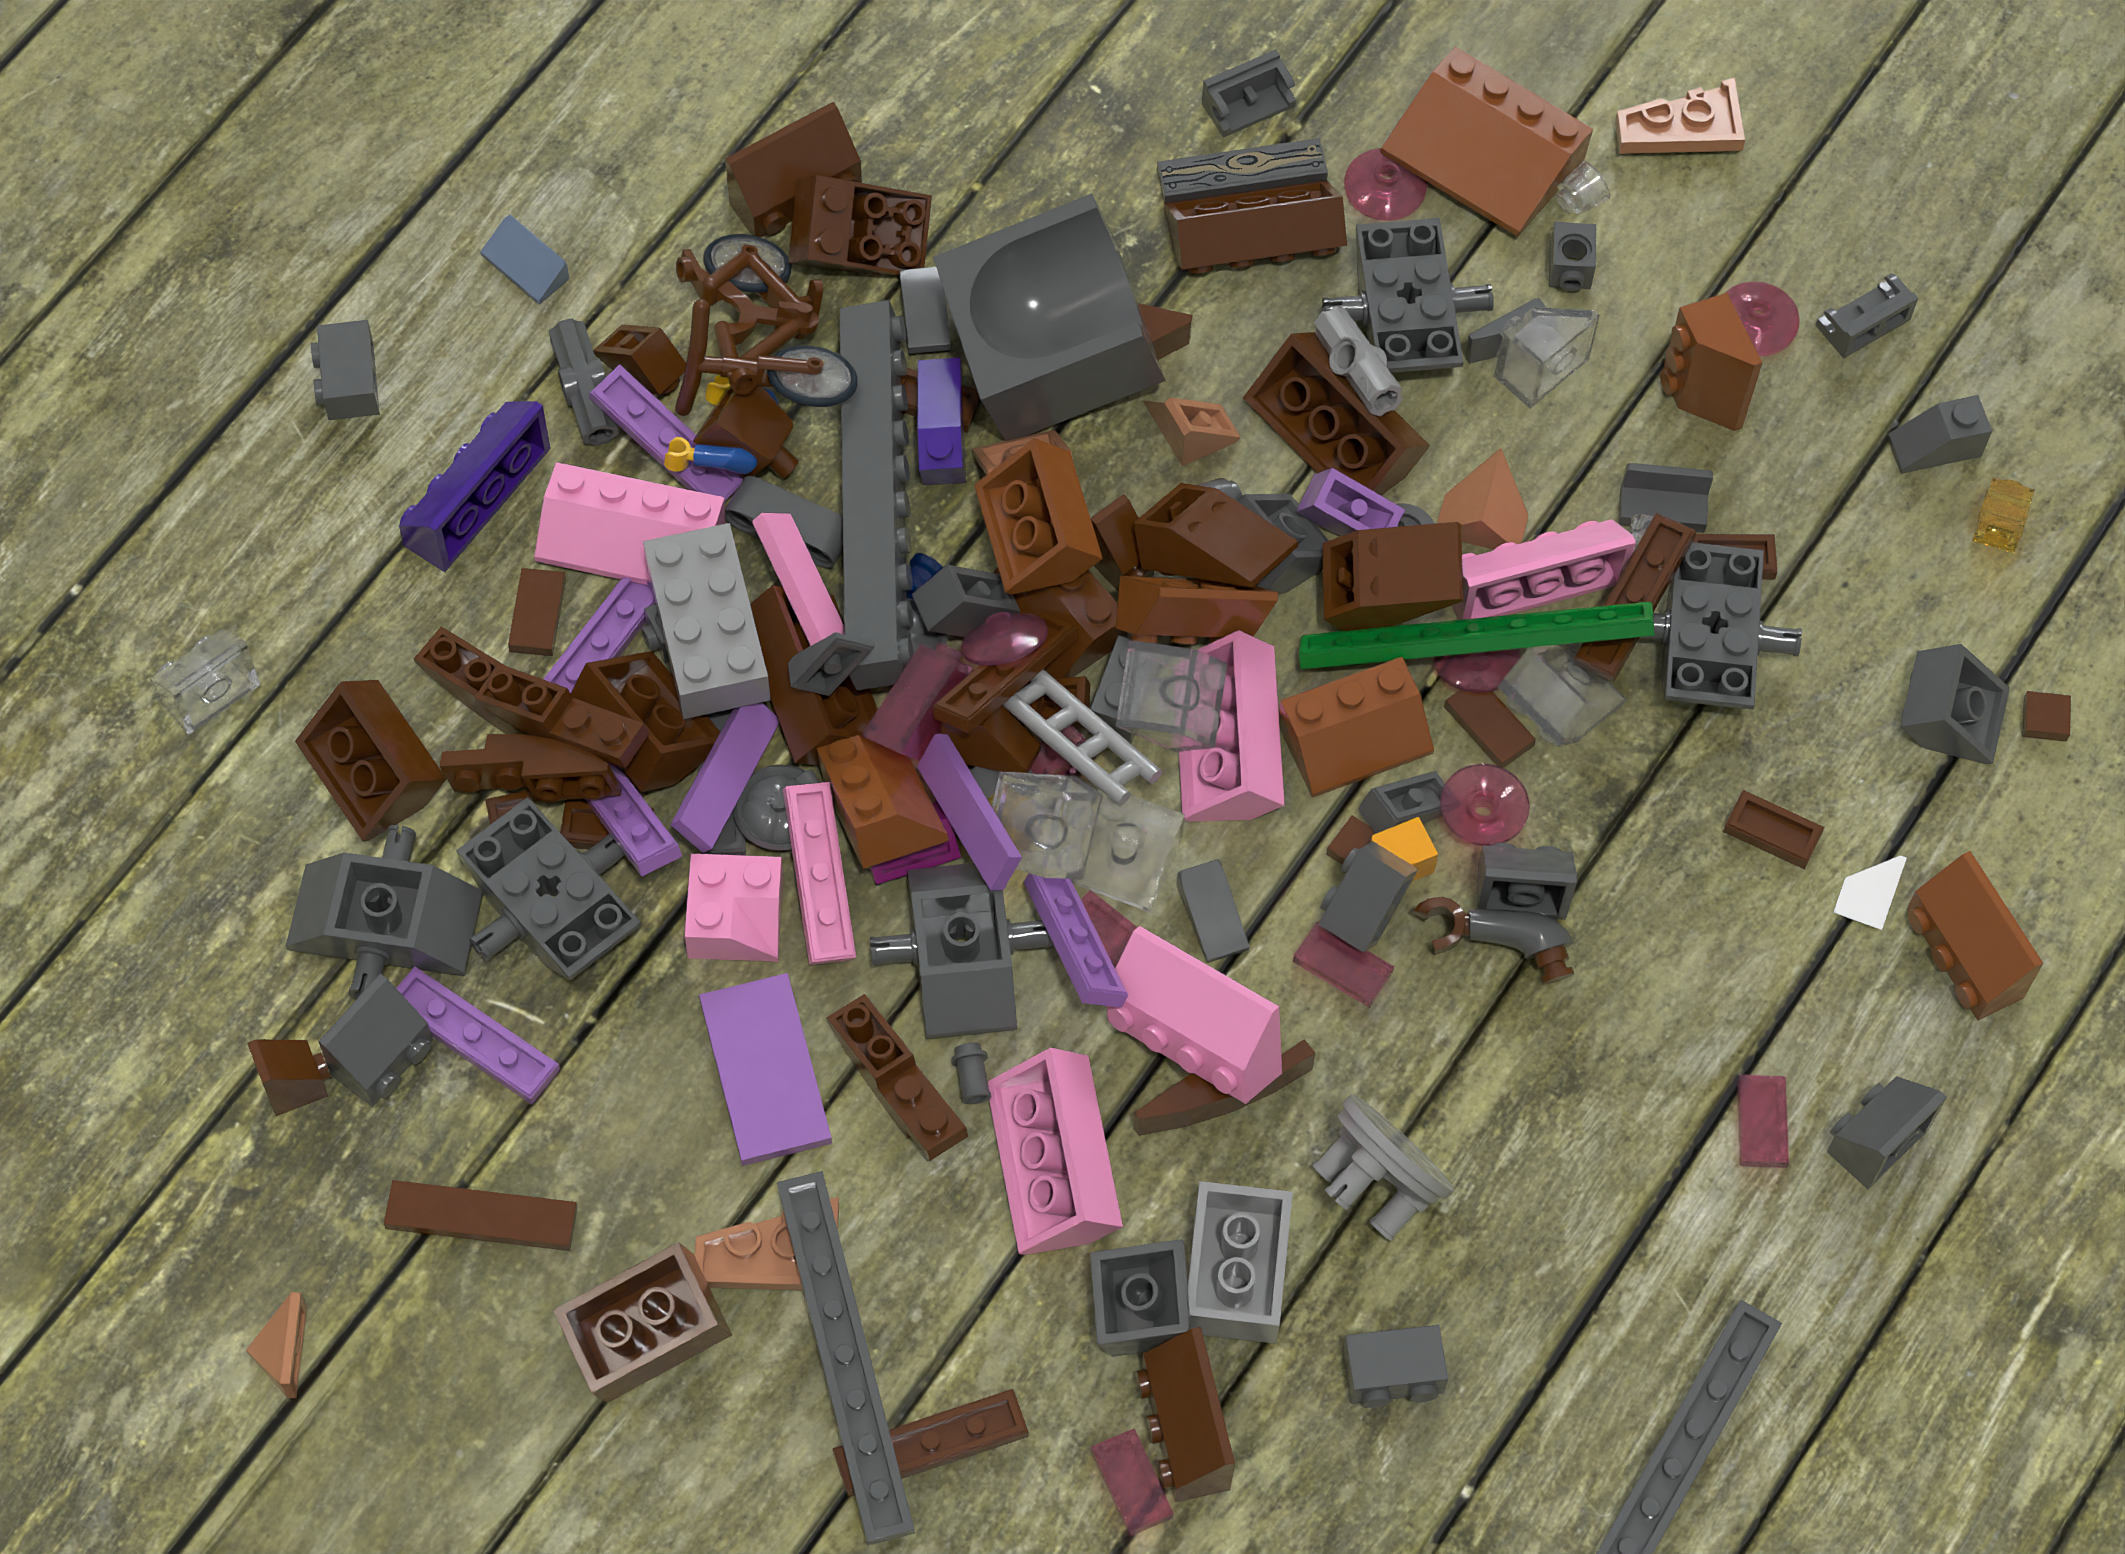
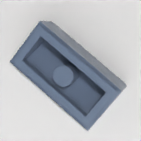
M510 214L502 220L480 251L481 256L538 304H541L569 280L567 263Z

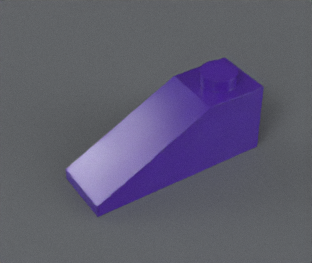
M961 358L918 360L919 471L923 485L966 483Z

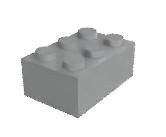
M1199 1181L1188 1278L1191 1329L1201 1327L1202 1334L1206 1336L1276 1344L1280 1326L1293 1192Z

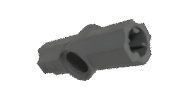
M573 318L559 321L554 328L549 330V336L560 368L558 369V375L568 406L572 405L584 444L599 446L609 443L613 437L619 435L618 424L589 398L590 392L606 378L600 358H595L584 321H576Z

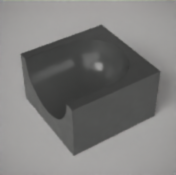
M1092 193L933 257L980 399L1005 441L1025 437L1166 381L1116 240Z

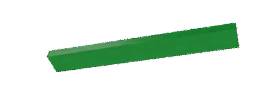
M1649 601L1302 635L1300 639L1301 669L1391 661L1403 657V659L1655 636L1652 602Z

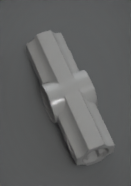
M1335 306L1329 311L1321 312L1314 322L1316 326L1315 335L1330 355L1329 363L1332 371L1335 374L1346 377L1370 413L1382 416L1386 412L1395 411L1403 400L1401 397L1402 388L1386 367L1387 357L1385 352L1381 348L1369 343L1345 309Z

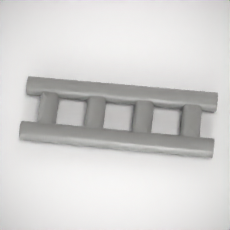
M1041 670L1030 680L1031 683L1016 692L1003 704V707L1118 806L1126 803L1131 795V792L1124 787L1125 784L1138 775H1141L1150 784H1153L1162 774V770L1045 670ZM1045 694L1062 708L1047 720L1029 706ZM1075 721L1079 722L1094 735L1078 747L1061 733L1062 730ZM1106 748H1109L1125 762L1110 774L1092 760L1093 757Z

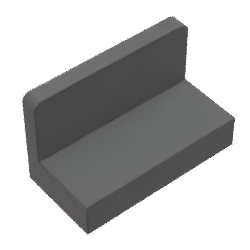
M1628 463L1620 487L1619 525L1648 528L1654 515L1658 513L1694 529L1696 533H1705L1707 527L1708 494L1713 481V471Z

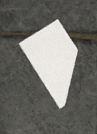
M1898 856L1846 877L1833 913L1882 930L1907 858Z

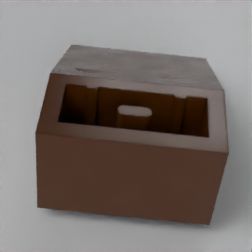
M819 175L798 179L788 263L825 270L900 277L899 270L924 268L932 195Z
M1180 483L1134 522L1142 569L1160 572L1165 576L1180 575L1197 578L1201 582L1216 581L1233 584L1237 588H1252L1257 585L1262 578L1298 547L1296 539L1219 489Z
M1458 522L1364 529L1324 542V620L1340 631L1390 627L1463 602L1461 524Z

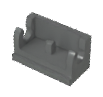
M1275 49L1204 80L1202 105L1224 138L1295 107L1296 99L1290 88L1295 86V83Z
M1890 273L1885 276V281L1878 284L1877 288L1838 310L1829 308L1824 311V316L1817 319L1816 326L1843 359L1911 320L1918 297L1914 292L1911 293L1895 274Z

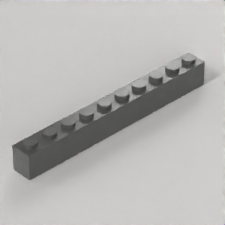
M889 300L840 308V356L851 364L858 377V386L855 393L847 401L841 403L845 635L874 641L875 648L849 674L856 690L908 683V665L914 664L912 641L910 638H907V627H913V612L909 600H906V590H912L913 582L910 567L906 564L905 554L912 551L909 530L905 527L904 518L911 515L909 497L907 492L904 491V481L910 480L908 460L903 455V446L909 444V434L906 422L902 420V411L908 409V398L904 385H901V376L907 375V363L903 350H900V341L906 340V327L902 315H895ZM841 367V393H843L849 385V378Z

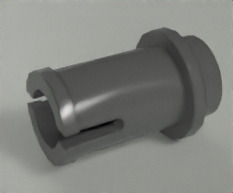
M966 1043L957 1046L954 1049L955 1055L951 1058V1062L958 1069L962 1102L972 1105L988 1101L992 1096L989 1091L984 1061L988 1058L987 1052L982 1050L979 1043Z

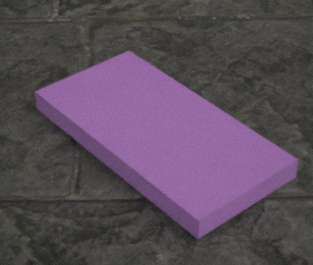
M788 973L699 994L742 1166L832 1144L829 1126Z

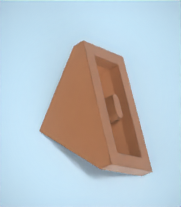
M297 1292L290 1293L246 1349V1352L287 1398H297L307 1316L306 1303L302 1294Z

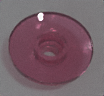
M1381 148L1372 149L1360 154L1349 165L1344 180L1346 196L1356 210L1376 220L1391 221L1409 216L1420 207L1426 196L1427 181L1381 154ZM1382 175H1388V176H1391V177H1393V178L1385 179V178H1383V177H1381V176H1382Z
M1756 281L1738 284L1725 292L1728 293L1759 356L1776 354L1792 343L1798 332L1800 317L1796 304L1786 292L1772 284ZM1753 309H1759L1764 311L1765 313L1759 314L1756 313Z
M998 612L989 616L984 623L966 635L962 641L961 650L964 658L976 665L991 666L1009 663L1025 657L1039 648L1047 638L1048 628L1046 622L1034 614Z
M1520 649L1435 656L1433 657V663L1439 676L1451 686L1467 692L1482 693L1502 688L1514 679L1520 668L1521 653Z
M1480 763L1459 769L1447 780L1441 794L1440 809L1446 825L1457 837L1474 845L1491 846L1495 843H1506L1521 832L1528 819L1530 802L1524 785L1513 773L1497 765ZM1485 807L1491 814L1489 816L1480 815L1475 809Z

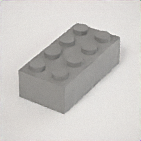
M730 523L643 541L648 574L683 719L770 701L768 674Z

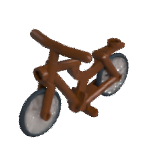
M732 234L722 236L711 242L703 255V262L708 272L700 267L691 249H683L681 257L676 261L677 277L681 283L691 282L700 299L696 300L692 307L690 346L683 383L675 404L677 414L686 416L691 412L701 383L702 373L718 374L720 377L728 378L733 391L739 395L751 392L756 386L774 387L785 398L805 406L830 407L847 401L855 393L858 386V377L851 364L839 354L821 347L805 345L789 347L779 351L774 356H770L792 338L805 339L808 334L814 333L817 330L824 290L821 279L810 280L807 296L798 297L786 284L791 275V264L788 263L789 257L776 244L753 235ZM743 292L757 293L769 307L754 305ZM724 300L738 311L739 320L736 323L719 321L715 324L714 333L721 357L705 356L710 306ZM756 323L774 326V332L741 357L738 356L736 345L744 342L754 331Z

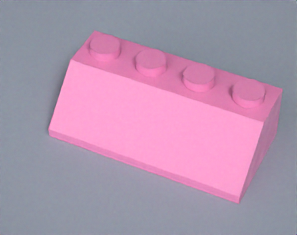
M556 462L543 499L534 558L536 562L617 579L631 578V582L648 585L647 582H650L646 565L643 541L726 524L725 498Z
M1611 519L1600 523L1588 521L1579 525L1574 530L1559 534L1557 532H1547L1539 535L1532 541L1521 544L1505 543L1491 552L1479 555L1473 553L1463 554L1464 601L1453 605L1458 620L1510 615L1615 587L1633 555L1636 541L1631 533Z
M1238 630L1174 660L1182 819L1188 822L1252 820L1285 806L1274 646Z
M1141 926L1133 931L1115 968L1128 997L1122 1008L1107 1006L1108 1022L1117 1030L1126 1032L1143 1042L1150 1050L1159 1052L1178 1063L1185 1071L1194 1073L1215 1085L1222 1093L1230 1094L1245 1104L1248 1103L1282 1074L1279 1006Z
M1049 1048L989 1080L988 1086L992 1096L989 1102L1018 1253L1028 1255L1086 1245L1122 1228L1123 1224L1088 1055Z

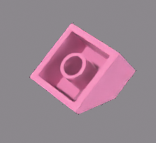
M691 854L685 924V943L688 958L778 962L784 884L782 857Z

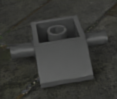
M1440 218L1356 224L1359 295L1334 298L1322 297V312L1329 311L1337 306L1345 309L1354 321H1361L1369 343L1381 348L1385 352L1387 357L1386 367L1391 373L1463 367L1464 362L1456 313L1493 311L1494 297L1493 292H1490L1492 291V285L1454 288V285L1450 283Z
M1692 542L1669 584L1665 613H1653L1655 636L1640 637L1658 639L1664 645L1661 682L1665 700L1753 710L1755 706L1757 656L1759 652L1799 656L1802 638H1799L1802 635L1801 628L1792 629L1766 626L1760 620L1764 550Z
M528 797L456 850L457 855L478 887L483 890V894L490 905L500 915L499 918L469 939L478 954L480 952L483 953L481 957L487 962L492 956L518 937L547 968L568 980H572L642 926L640 920L600 877L601 873L626 856L609 833L586 852H577Z
M398 825L388 827L382 858L343 852L305 865L285 947L290 951L357 960L352 984L348 992L354 999H357L380 973L382 974L384 965L413 968L415 966L420 970L465 976L472 947L469 939L475 933L483 890L433 865L409 862L416 832L406 826H402L401 834H398Z
M974 863L907 870L914 929H910V934L882 937L871 936L872 965L877 966V964L913 961L914 965H918L926 1039L1017 1030L1011 955H1013V950L1054 947L1043 921L1010 923V919H1006L1003 890H990ZM961 938L965 939V942H958L956 940Z

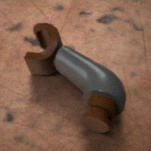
M1446 897L1428 898L1419 903L1413 914L1425 920L1437 915L1446 916L1454 926L1450 934L1432 941L1431 946L1434 955L1449 951L1457 946L1463 936L1469 935L1470 940L1513 947L1522 951L1526 960L1535 959L1538 970L1544 969L1545 975L1541 977L1544 985L1564 980L1575 974L1573 968L1567 967L1565 964L1569 960L1566 948L1573 944L1569 933L1555 919L1541 913L1470 908L1468 913H1464L1459 904Z

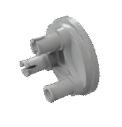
M1350 1094L1342 1103L1344 1109L1338 1114V1118L1344 1125L1338 1132L1340 1135L1339 1139L1313 1164V1167L1322 1177L1331 1182V1185L1325 1191L1330 1197H1336L1335 1201L1346 1210L1351 1207L1350 1205L1374 1179L1379 1181L1381 1178H1384L1394 1184L1398 1192L1375 1217L1370 1219L1371 1224L1383 1236L1392 1241L1395 1238L1394 1236L1418 1211L1423 1213L1430 1204H1435L1440 1198L1446 1199L1453 1192L1454 1188L1440 1169L1397 1127L1365 1101Z

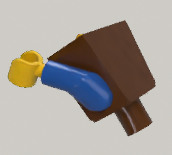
M720 375L715 376L714 382L707 384L705 398L715 407L693 439V442L696 444L695 448H690V444L686 439L676 437L670 441L669 449L664 459L665 467L674 472L683 471L687 468L689 461H694L695 466L720 468L738 473L742 477L754 476L764 467L768 466L781 479L788 476L799 462V459L783 446V443L793 429V422L781 409L774 392L762 386H756L751 392L739 395L733 391L728 378L720 377Z

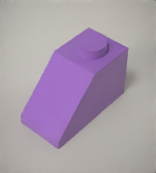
M1329 468L1314 474L1296 512L1326 530L1343 536L1357 530L1397 527L1405 509L1334 468Z

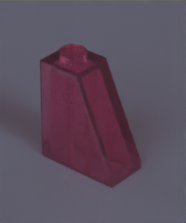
M939 642L935 650L920 644L869 722L863 737L920 761L934 734H941V721L934 718L933 705L965 679L973 668L959 661L962 652Z

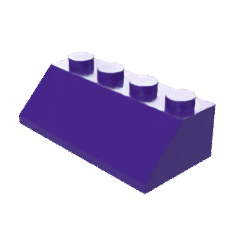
M536 401L505 402L496 413L492 412L485 418L476 437L470 444L465 443L459 448L451 466L444 474L436 475L430 482L425 496L417 505L408 507L402 515L399 529L404 547L443 572L449 569L551 449L543 405Z

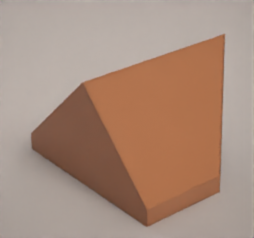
M1171 397L1165 403L1143 400L1182 466L1230 446L1241 438L1221 404Z
M1501 448L1445 494L1437 522L1460 523L1461 542L1492 550L1505 543L1521 544L1529 516Z

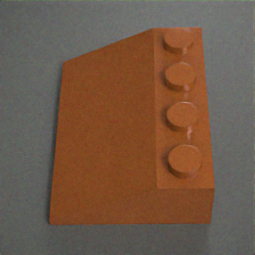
M1455 46L1432 71L1381 147L1380 153L1518 237L1583 163L1593 128Z

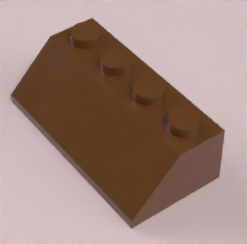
M1328 180L1164 203L1175 260L1182 269H1188L1189 273L1209 272L1213 270V265L1229 263L1230 267H1246L1253 265L1254 259L1270 257L1271 261L1276 262L1288 261L1295 258V253L1311 251V254L1316 256L1329 255L1336 252V247L1347 246L1343 196Z
M1315 332L1291 333L1244 395L1243 399L1317 473L1334 468L1382 496L1406 478L1430 445L1396 411L1386 412L1382 416L1370 413L1346 377L1335 374L1332 371L1329 363L1330 355L1315 335Z
M772 585L756 598L750 606L768 674L770 698L773 703L774 712L786 737L789 752L793 756L795 763L820 766L816 748L856 735L888 746L891 742L870 688L856 690L849 675L830 696L791 687L788 662L793 656L810 647V644L782 586ZM830 595L831 600L845 627V623L843 621L842 615L836 603L834 595Z

